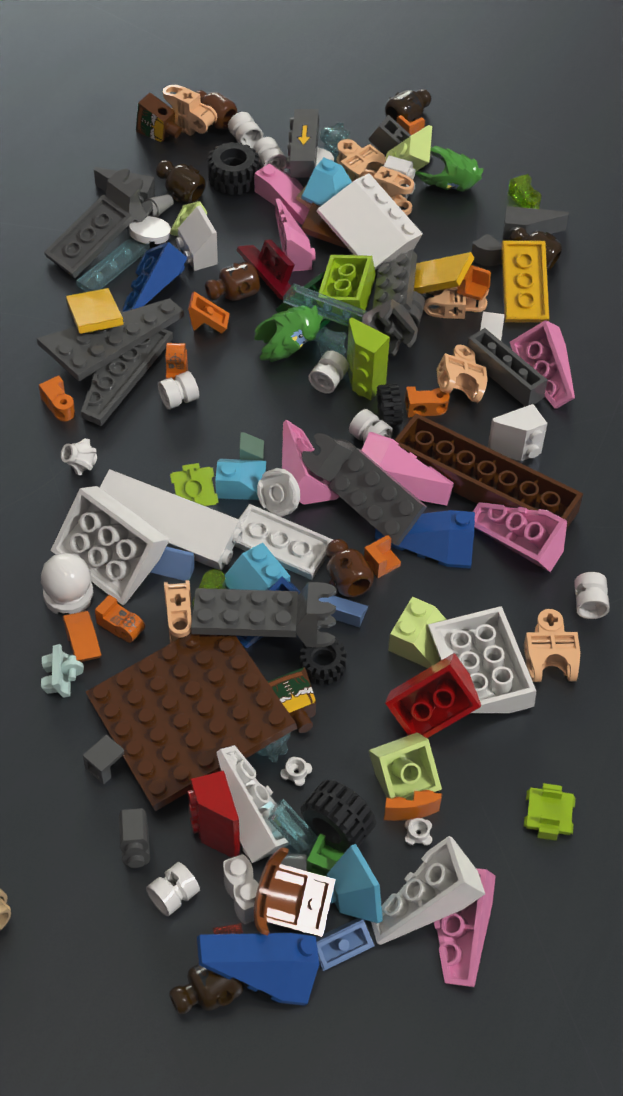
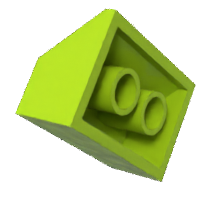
M330 255L317 296V303L341 319H350L352 317L356 320H362L376 277L373 257L366 255Z
M351 317L349 319L347 347L348 375L351 387L358 395L372 400L376 395L378 385L386 384L390 337Z

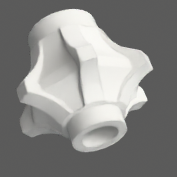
M84 438L78 443L65 444L61 450V459L72 466L76 474L82 475L84 470H91L93 465H95L97 461L96 448L90 446V439Z

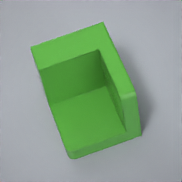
M320 834L307 859L306 871L327 877V873L344 853L325 845L326 836Z

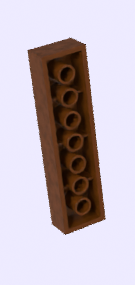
M417 413L395 439L399 443L398 446L406 452L413 453L420 462L427 467L431 466L454 483L452 492L476 504L481 502L504 505L510 508L524 507L528 510H547L567 521L566 530L579 512L583 493Z

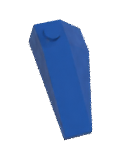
M169 242L147 250L135 273L138 274V278L131 283L130 287L134 290L127 296L122 312L147 304L175 277L183 272L185 269L184 264L188 257Z
M448 510L423 513L400 545H394L391 542V547L401 551L406 549L415 552L418 557L423 559L429 557L438 560V564L446 567L471 569L475 512ZM377 529L375 530V542L385 537Z
M269 933L268 935L206 934L197 936L200 966L229 980L235 978L248 984L247 988L255 992L261 990L271 995V999L276 1002L303 1006L308 1004L319 967L316 936L295 933Z

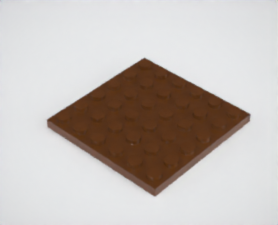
M190 632L189 635L177 639L86 691L89 700L112 739L124 749L123 757L155 811L183 796L187 791L192 790L191 779L220 772L221 768L217 756V751L235 745L241 754L247 758L297 729L296 722L236 635L192 634Z

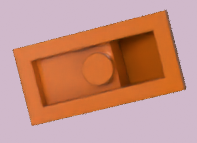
M194 291L188 308L193 330L195 331L205 323L218 332L223 333L227 329L230 313Z

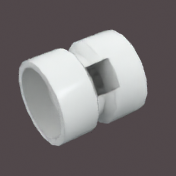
M239 112L230 119L228 129L237 142L243 145L247 144L250 148H253L254 144L263 138L262 130L249 113Z
M264 137L254 144L253 148L259 155L261 168L268 164L282 170L286 168V156L273 138Z
M336 351L325 352L309 374L311 385L322 393L333 392L349 369L347 359Z
M189 371L176 375L175 380L167 378L158 382L160 397L165 407L169 410L178 407L182 400L188 403L199 399L197 383Z
M364 409L353 418L349 426V432L359 441L365 443L369 432L391 438L393 428L383 420H379L369 409Z
M586 572L577 576L574 580L578 615L586 619H597L607 615L609 612V598L607 595L606 577L597 572Z
M177 862L165 872V878L158 877L146 887V891L155 906L164 915L169 916L181 907V900L188 901L200 891V887L192 873L182 863Z

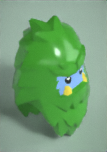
M434 146L431 147L430 154L443 161L445 164L444 170L436 175L415 172V175L426 184L436 185L446 191L448 189H456L463 192L473 187L482 179L481 175L484 168H479L474 158L471 160L464 154L460 155L448 148Z
M302 305L289 308L287 311L274 314L260 323L255 329L254 340H263L264 343L268 344L262 348V355L259 358L261 360H270L271 362L287 358L298 351L306 342L314 340L320 330V323L323 319V316L318 314L317 306L314 305L312 308Z

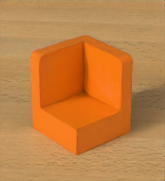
M400 115L397 117V123L410 135H413L424 128L425 119L421 117L413 122H409Z
M471 265L460 286L457 287V294L481 301L490 288L491 272Z
M389 535L366 546L364 549V557L377 578L401 566V561L391 551V538Z

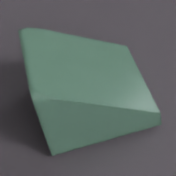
M241 432L240 460L263 461L264 440Z

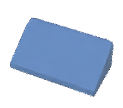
M166 546L160 560L150 573L183 581L190 580L195 568L194 553Z
M334 595L329 598L319 599L321 602H329L336 606L335 613L331 615L335 620L360 628L368 606Z
M360 918L354 919L323 934L322 937L316 938L319 965L322 971L374 947L364 919Z

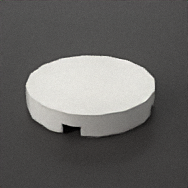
M147 216L142 222L134 220L129 225L130 236L144 244H149V241L161 244L170 238V225L157 217Z
M275 468L265 472L261 480H259L257 495L262 507L267 508L270 513L282 517L293 513L298 507L300 488L297 480L290 472L285 469Z

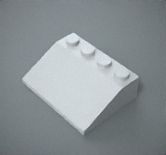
M370 173L354 180L316 211L354 255L372 256L375 270L382 264L396 259L401 253L414 250L422 236V232Z
M98 486L79 489L51 551L56 555L61 553L76 554L85 560L91 572V582L108 595L110 594L116 598L120 604L125 605L158 563L170 539Z
M502 606L428 624L440 660L455 653L470 674L481 703V707L471 713H512L534 707L536 689Z

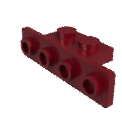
M272 239L264 241L261 252L254 245L237 247L236 251L247 263H251L255 267L257 274L279 299L286 301L297 292L288 283L295 264Z

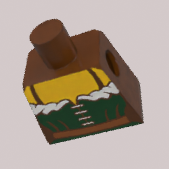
M148 93L138 102L136 132L159 142H163L170 135L175 138L179 137L182 127L174 123L175 111L152 93Z
M305 667L267 681L296 722L298 731L300 733L309 731L313 727L310 718L316 715V700Z

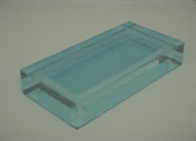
M284 799L280 800L274 806L268 820L299 854H307L308 857L318 836Z

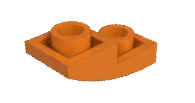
M84 611L64 615L63 621L67 638L70 641L76 660L83 662L100 658L101 652L89 612Z
M431 790L414 791L413 800H407L403 797L386 798L384 820H413L439 812L442 794Z

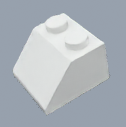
M200 205L178 227V237L176 238L178 249L182 250L183 254L188 257L186 263H190L194 271L218 264L217 232Z
M534 404L495 417L491 423L488 448L518 461L535 458L542 452L547 422Z

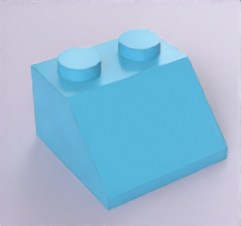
M261 543L240 555L222 578V583H225L227 589L269 590L282 576L290 581V575L265 544Z

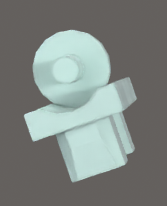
M60 644L53 645V653L42 656L43 669L47 673L52 672V675L41 678V687L47 694L58 692L63 698L69 697L71 681H75L76 676L83 673V663L77 661L76 656L64 653Z

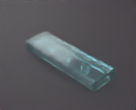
M132 237L128 238L77 279V286L86 292L102 289L149 250L150 244L138 242Z
M295 283L283 296V302L294 307L304 305L312 308L316 305L318 314L323 316V318L349 327V319L351 317L362 322L363 314L368 312Z

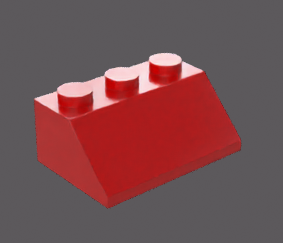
M455 653L391 690L385 702L408 735L419 733L426 738L481 707L470 674Z
M220 771L191 779L192 790L187 791L190 802L188 806L193 834L198 833L201 843L231 858L240 855L239 818L225 772Z

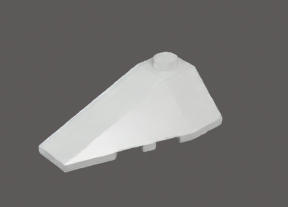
M234 745L217 751L221 771L225 772L239 818L240 843L245 855L249 857L251 862L254 863L275 853L278 849L286 847L302 838L303 834L290 812L284 805L279 807L271 798L273 791L268 785L264 787L257 781L255 769Z
M448 836L428 850L421 858L424 862L416 872H410L405 877L406 884L397 894H391L382 905L383 921L380 923L371 922L378 944L382 945L461 911L485 895L477 869L452 837Z

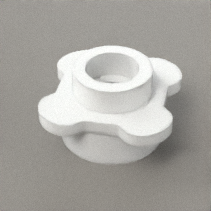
M290 757L286 763V768L281 770V777L284 780L289 779L293 781L296 786H302L305 783L307 774L312 772V766L302 758Z
M415 818L405 822V828L407 829L405 842L407 844L422 843L425 846L431 844L430 829L432 824L429 820Z

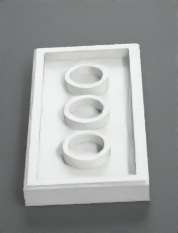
M249 504L239 518L243 530L242 539L238 544L235 543L234 546L248 551L264 543L283 568L312 580L327 558L326 547L333 539Z

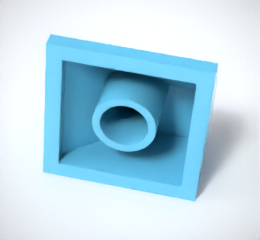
M323 158L314 168L301 199L311 204L315 203L322 206L352 183L342 165Z
M219 459L216 470V493L218 498L259 500L257 485L266 472V461Z
M351 845L327 873V877L336 879L330 904L335 903L342 914L380 923L383 921L380 884L357 845Z

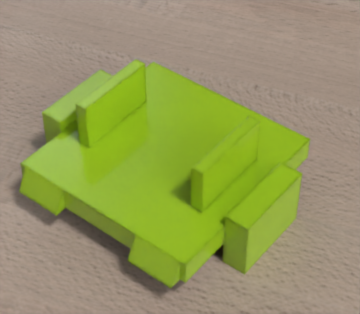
M199 463L182 465V471L170 474L171 483L174 484L177 496L205 507L219 503L217 493H214L213 467L200 468Z
M543 783L542 789L530 787L526 795V800L529 803L527 816L524 817V827L526 829L538 830L537 838L557 841L558 833L565 835L573 834L572 810L575 808L574 794L562 792V786Z

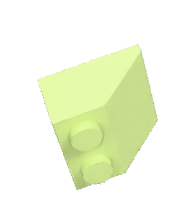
M426 126L389 150L385 160H387L388 156H393L413 162V169L416 171L430 162L432 126Z
M412 597L390 633L388 651L426 668L433 666L440 661V657L428 624L447 619L435 606Z
M414 733L369 750L375 775L387 798L403 797L407 800H413L414 791L431 790L436 792L442 789L429 739L421 734Z

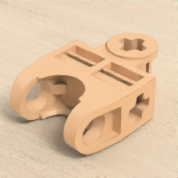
M169 85L163 89V97L173 107L172 109L175 111L174 123L182 127L181 132L190 136L195 132L203 134L210 125H213L214 121L216 123V111L212 107L200 103V94L178 85Z
M344 139L337 145L339 155L336 162L343 166L352 182L360 178V174L364 170H372L377 173L386 162L384 154L371 144L362 148L355 141Z
M382 166L377 173L372 170L362 171L360 177L370 173L399 207L407 208L402 211L407 216L411 214V202L401 195L413 192L414 181L410 177ZM401 184H407L409 187H403Z
M457 287L428 292L433 294L434 297L425 300L424 311L433 317L465 319V311L482 312L487 308L486 296L489 293V289L481 301L478 300V307H476V299L457 294ZM438 305L439 307L436 309H431L428 306Z
M456 345L454 355L445 353L436 369L440 390L450 394L453 388L463 391L472 402L479 403L486 390L488 381L486 367L476 364L475 353L472 349L465 345Z
M185 580L186 583L177 584L164 582L170 643L189 635L191 632L189 580Z
M545 609L538 615V624L535 627V632L526 633L524 641L526 667L533 682H541L542 671L546 667L555 666L563 671L564 676H567L569 682L577 681L580 664L578 632H565L562 615L554 609Z

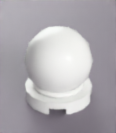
M61 553L52 556L44 563L41 573V584L47 608L55 614H58V612L74 614L87 609L91 604L94 590L91 582V572L85 560L76 554Z

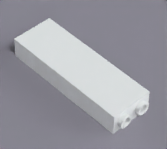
M109 469L100 486V489L169 538L167 547L194 553L195 561L222 571L224 565L229 564L235 543L238 544L242 539L243 530L239 519Z

